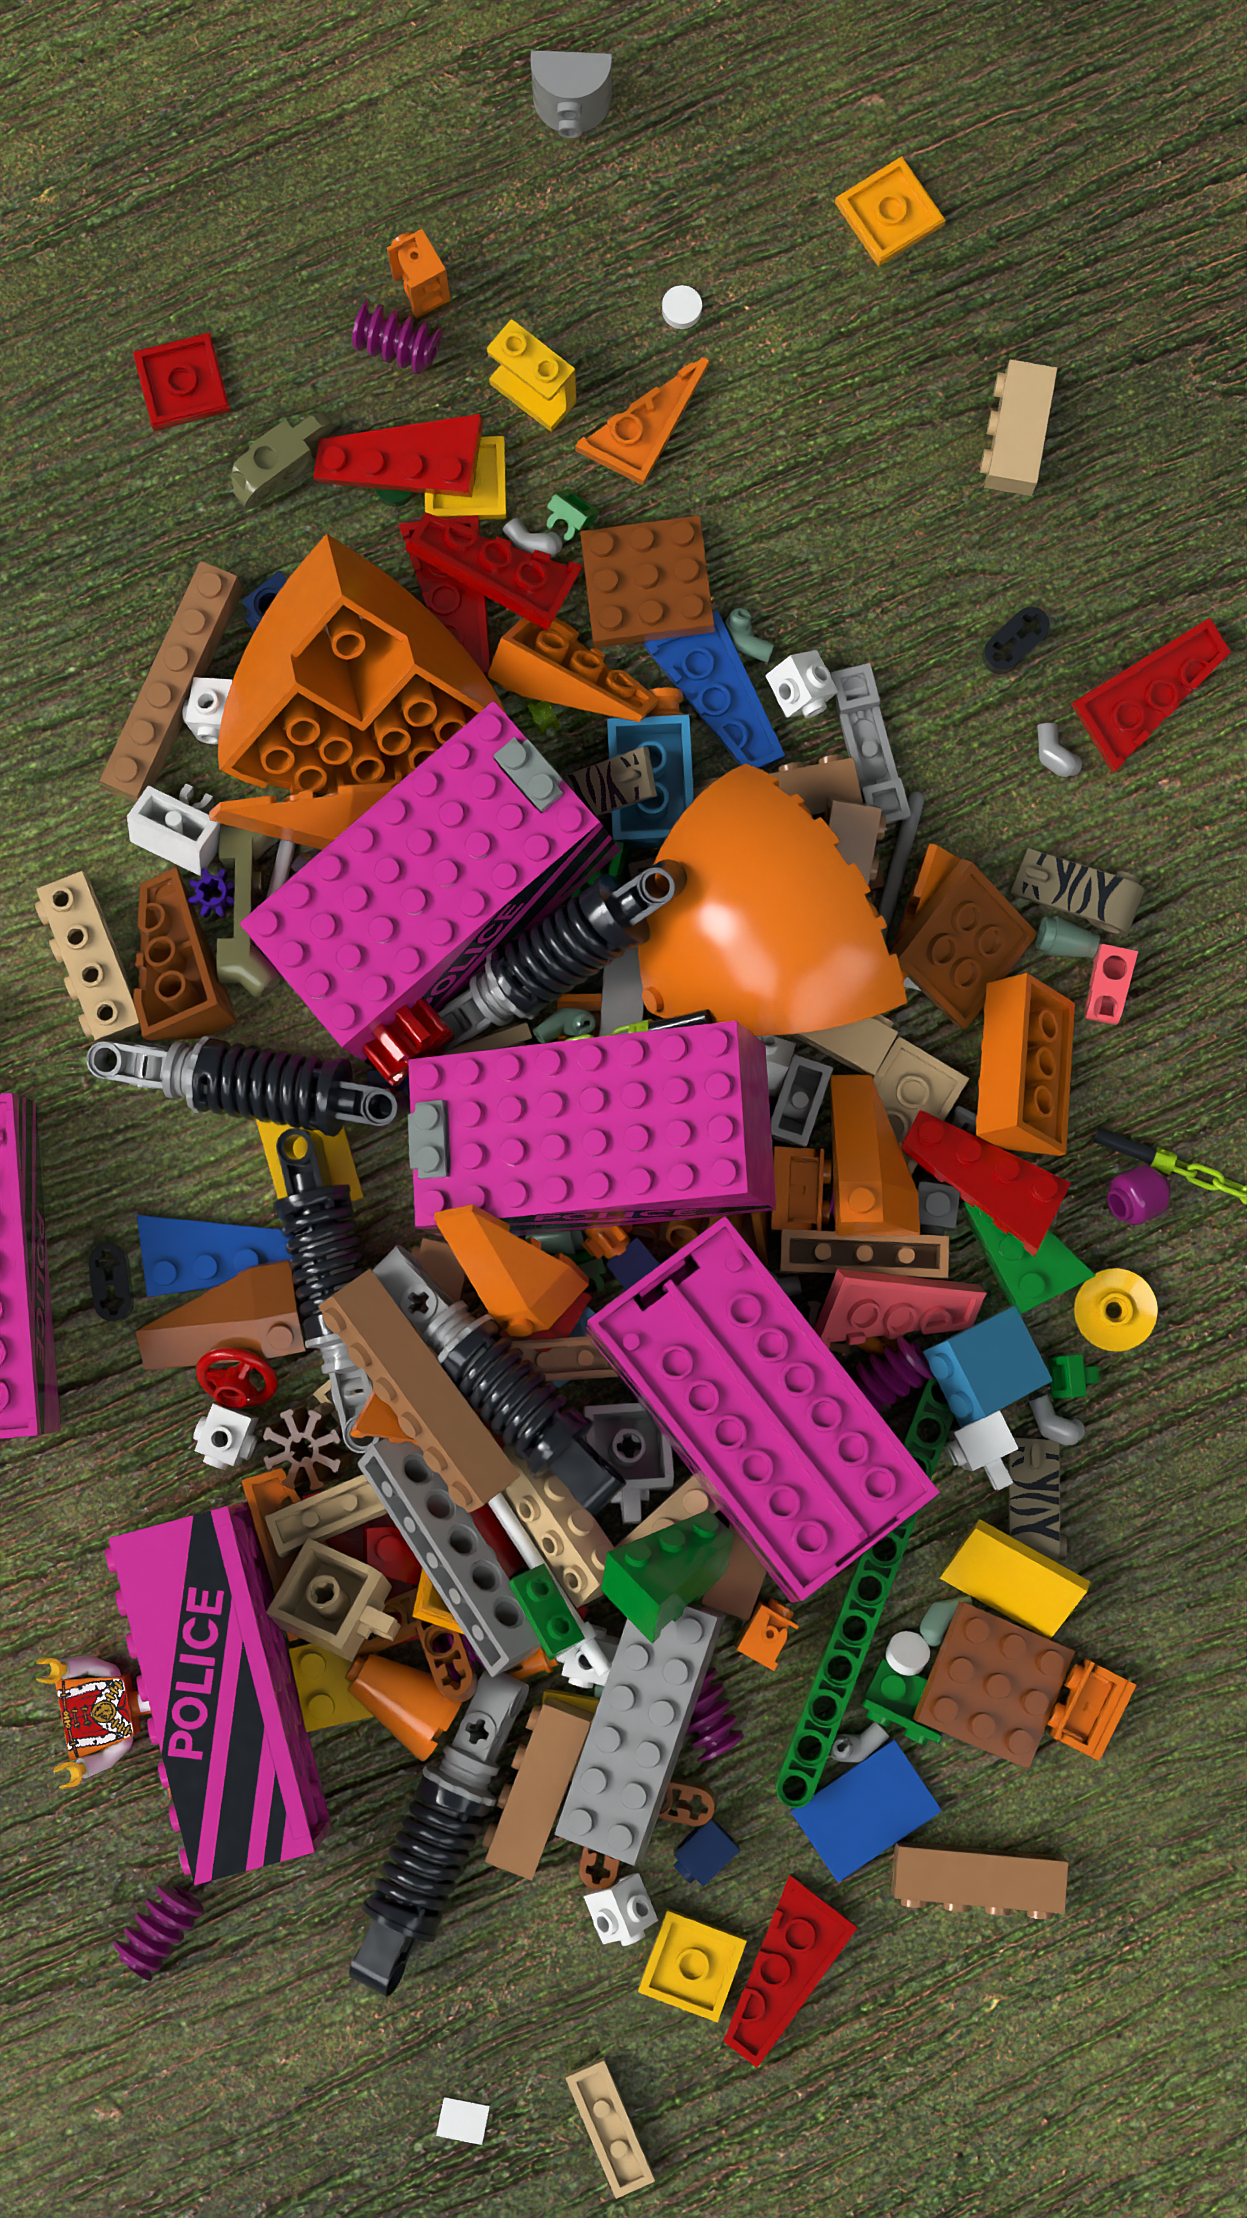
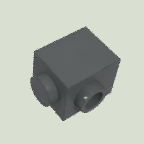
M922 1181L916 1183L915 1186L919 1199L920 1234L944 1236V1231L955 1229L960 1192L949 1185Z

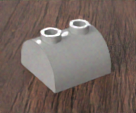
M531 50L533 102L541 120L550 128L558 131L560 136L566 138L579 137L583 132L596 127L606 117L611 105L612 54Z

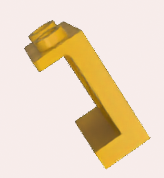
M511 319L487 347L488 355L501 364L489 378L490 385L552 433L577 403L575 368Z

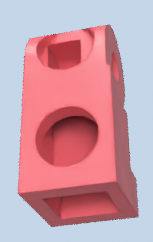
M1106 944L1099 945L1097 953L1093 958L1094 964L1089 982L1090 989L1084 1009L1085 1019L1112 1025L1119 1023L1138 951Z

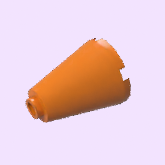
M371 1653L365 1659L357 1656L345 1676V1679L350 1681L347 1690L421 1761H425L434 1751L438 1743L432 1739H437L443 1731H447L462 1702L455 1703L446 1699L438 1690L431 1673ZM455 1681L448 1684L454 1690L461 1688V1684Z

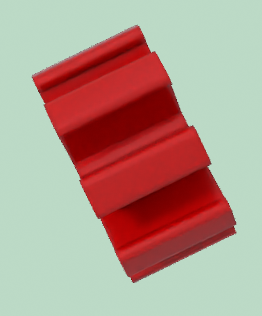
M426 999L417 1000L411 1009L407 1005L397 1009L394 1022L390 1025L380 1023L372 1031L376 1038L363 1045L362 1051L392 1087L400 1085L406 1076L409 1077V1059L442 1056L444 1052L441 1047L452 1042L455 1035Z

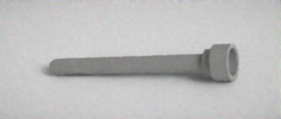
M919 791L912 792L908 797L907 802L911 818L902 820L878 908L879 916H883L887 925L886 928L881 930L885 944L924 804V795Z

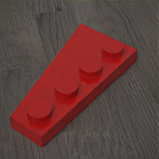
M481 414L319 439L313 478L317 483L472 497L484 419Z

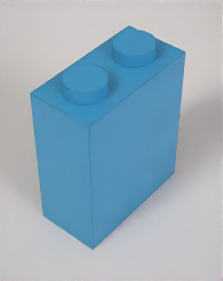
M1016 1306L997 1313L923 1351L930 1365L931 1372L936 1377L947 1399L949 1408L960 1427L985 1418L1053 1381Z

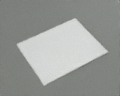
M444 2097L436 2136L482 2145L490 2106Z

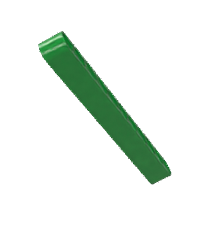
M936 1377L924 1381L901 1443L911 1456L920 1460L923 1465V1471L930 1480L955 1417L949 1408L948 1402L941 1404L932 1397L931 1388L937 1381ZM926 1418L934 1421L938 1428L936 1438L928 1443L921 1441L916 1432L919 1422ZM920 1509L886 1535L894 1544V1552L888 1559H876L873 1555L872 1547H870L856 1560L775 1777L774 1786L777 1796L787 1807H804L814 1795ZM866 1576L875 1577L880 1586L877 1595L871 1599L861 1598L857 1591L859 1581ZM850 1616H859L864 1620V1632L858 1638H848L843 1634V1623ZM835 1656H845L850 1662L848 1673L841 1678L829 1675L827 1669L829 1661ZM826 1695L835 1700V1710L828 1717H818L813 1713V1703L818 1697ZM805 1736H815L820 1740L821 1744L818 1753L812 1757H804L799 1754L797 1749L799 1741ZM791 1776H800L806 1783L803 1793L796 1797H790L782 1790L783 1783Z

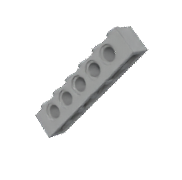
M389 1438L373 1444L359 1460L358 1466L491 1677L493 1678L531 1657L542 1645L509 1585L510 1580L497 1561L494 1550L486 1544L477 1530L471 1514L467 1513L463 1507L458 1506L453 1501L448 1491V1485L439 1473L434 1472L426 1464L423 1451L419 1446L411 1442H404L402 1444L391 1443Z

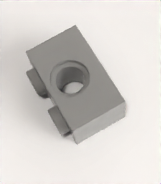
M795 1054L793 1055L771 1117L772 1140L795 1148H806L833 1067Z

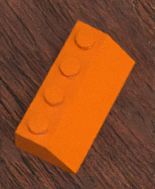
M1028 973L989 982L986 987V1001L984 1003L985 1015L983 1039L981 1041V1071L978 1080L979 1099L976 1116V1135L1005 1150L1057 1156L1066 1155L1075 1003Z

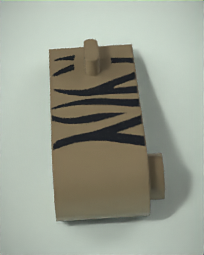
M641 747L561 777L601 824L608 821L607 813L657 796L648 747Z
M1028 848L1010 893L1019 898L1086 918L1091 925L1104 932L1126 937L1130 931L1145 889L1139 885L1140 879L1130 873L1118 871L1116 875Z
M1014 1438L1018 1449L1008 1454V1473L1013 1484L1008 1486L1009 1520L1006 1525L1005 1534L1058 1563L1059 1559L1065 1560L1067 1555L1066 1534H1060L1059 1443L1045 1439Z

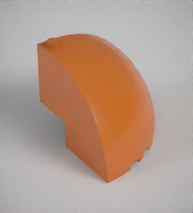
M326 533L278 592L244 651L228 692L220 724L218 740L219 770L241 781L264 789L267 785L289 789L290 795L312 790L314 793L329 794L338 792V786L391 783V788L393 789L492 701L505 714L506 712L492 685L470 654L420 601L373 563Z
M745 763L713 782L683 812L660 848L654 864L665 859L678 862L686 872L687 881L679 895L646 917L650 929V938L645 944L638 946V958L643 986L642 1000L647 1011L666 1019L708 1009L712 1023L738 1021L754 1036H774L806 1033L847 1025L874 1017L906 1004L907 998L897 954L888 953L881 930L887 927L882 915L879 916L874 905L866 899L865 894L871 892L859 868L855 862L847 865L836 848L840 840L821 817L813 820L810 810L804 805L805 801L797 793L792 796L787 795L778 788L779 780L761 769ZM656 873L655 882L661 890L669 892L670 884L668 879L664 875Z

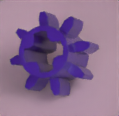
M204 868L203 878L198 882L192 880L189 882L196 892L195 896L188 899L189 903L192 905L203 904L200 915L204 918H208L211 911L217 912L222 919H225V910L230 905L234 907L232 892L235 891V882L225 883L228 873L224 869H221L218 875L215 876L211 875ZM218 888L222 892L220 898L213 897L210 899L206 895L209 889L216 890Z

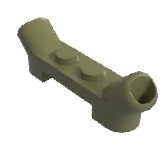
M222 824L219 838V859L225 869H235L234 938H217L219 983H240L253 997H265L279 984L280 972L256 948V943L239 923L257 908V895H264L263 871H258V861L280 839Z

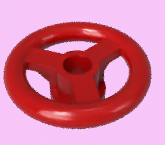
M235 1347L216 1348L205 1353L196 1365V1377L200 1386L207 1394L215 1398L220 1405L226 1408L238 1409L261 1405L270 1400L277 1390L278 1380L271 1365L259 1355L245 1349ZM220 1360L240 1361L236 1367H229L226 1370L209 1368L214 1362ZM253 1367L265 1379V1386L260 1392L249 1381V1372Z

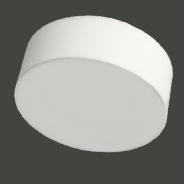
M684 285L675 286L667 291L662 301V314L670 326L677 329H687L695 325L700 319L702 301L697 291Z
M902 1631L895 1634L886 1648V1659L889 1665L896 1672L907 1676L920 1673L930 1658V1649L927 1642L920 1635L910 1631Z

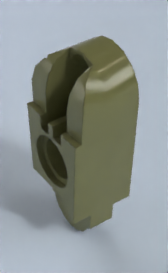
M323 411L311 414L294 428L284 419L251 443L249 451L240 456L234 463L231 474L234 487L233 493L246 509H253L260 506L315 464L317 456L316 447L319 444V439L327 438L333 431L334 424Z

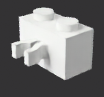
M184 785L180 792V801L147 786L127 815L130 842L202 876L203 869L208 867L219 850L220 823L210 821L208 812L214 805L213 796L206 793L201 802L194 803L191 807L189 806V801L194 796L193 786Z
M1000 1410L963 1427L958 1425L950 1429L947 1436L949 1441L945 1442L944 1448L954 1466H962L964 1470L974 1471L983 1466L994 1490H1000L1013 1484L1001 1457L1017 1450L1018 1446Z

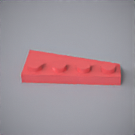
M837 1269L814 1331L827 1348H830L831 1342L846 1341L849 1345L865 1343L866 1338L885 1335L890 1340L897 1339L899 1336L903 1337L905 1333L921 1330L926 1335L963 1330L974 1325L986 1292L979 1284Z

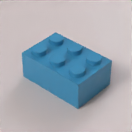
M689 715L645 717L641 722L622 718L607 719L609 759L641 747H648L657 794L655 797L611 812L613 840L624 843L628 849L662 847L673 826L694 801Z

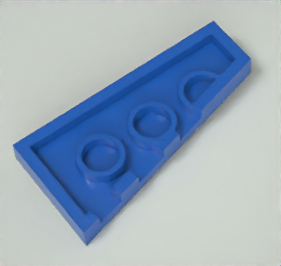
M718 611L713 612L715 632L645 642L644 648L676 688L683 691L685 699L739 766L746 763L758 769H763L785 758L782 747Z
M137 1215L147 1297L209 1289L237 1276L238 1272L249 1266L290 1259L293 1256L285 1251V1244L290 1239L285 1238L279 1229Z

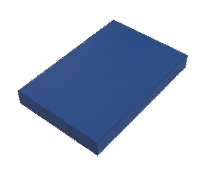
M894 1738L875 1750L864 1761L856 1763L814 1792L812 1799L804 1807L790 1809V1812L837 1882L849 1876L942 1811Z

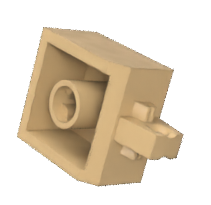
M309 1538L304 1543L266 1612L280 1629L351 1662L363 1640L368 1639L371 1632L393 1641L401 1627L395 1618L382 1612L386 1606L384 1601L392 1586L381 1572Z

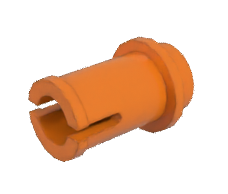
M539 1648L531 1657L511 1667L523 1666L510 1671L508 1675L521 1680L544 1670L547 1673L553 1672L552 1667L559 1665V1662L556 1661L557 1658L550 1661L545 1651Z

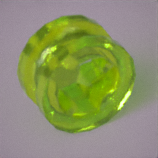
M540 700L537 704H532V702L526 704L529 714L542 737L547 735L546 732L549 728L560 729L558 719L549 702Z

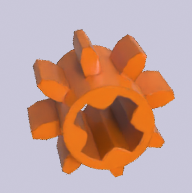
M632 1225L583 1229L588 1238L581 1244L592 1257L595 1256L599 1259L604 1255L608 1260L615 1255L620 1256L627 1250L625 1247L631 1241L627 1233L634 1227Z

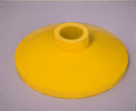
M1113 1268L1095 1273V1277L1082 1284L1075 1298L1074 1316L1080 1332L1091 1344L1103 1350L1119 1352L1135 1348L1148 1338L1156 1324L1158 1307L1151 1287L1139 1275L1125 1269ZM1111 1302L1116 1303L1120 1308V1314L1115 1319L1110 1318L1106 1313V1307Z

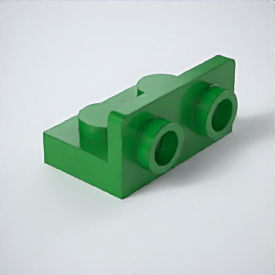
M544 1563L509 1581L514 1595L542 1645L540 1648L545 1651L550 1661L564 1654L585 1639Z
M881 1657L860 1702L864 1708L868 1709L866 1717L888 1728L891 1721L907 1728L904 1736L924 1746H927L929 1740L940 1744L943 1738L942 1732L912 1719L927 1679L917 1674L912 1676L900 1674L889 1665L886 1659Z

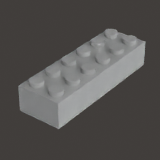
M689 1603L684 1608L683 1615L676 1622L671 1620L661 1630L660 1637L653 1644L627 1618L554 1835L633 1866L644 1860L725 1615Z

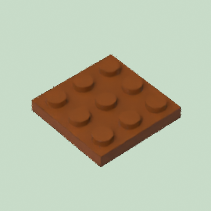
M700 515L580 531L594 648L715 632Z
M962 858L890 953L897 954L901 971L956 1026L966 1030L984 1006L987 983L1004 979L1038 933L973 862Z
M959 1601L912 1719L1029 1769L1075 1651Z

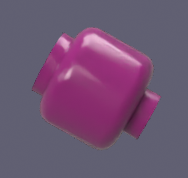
M1148 1165L1136 1166L1116 1176L1111 1181L1107 1195L1108 1206L1117 1219L1131 1225L1143 1224L1161 1215L1168 1209L1170 1184L1168 1179L1156 1169Z

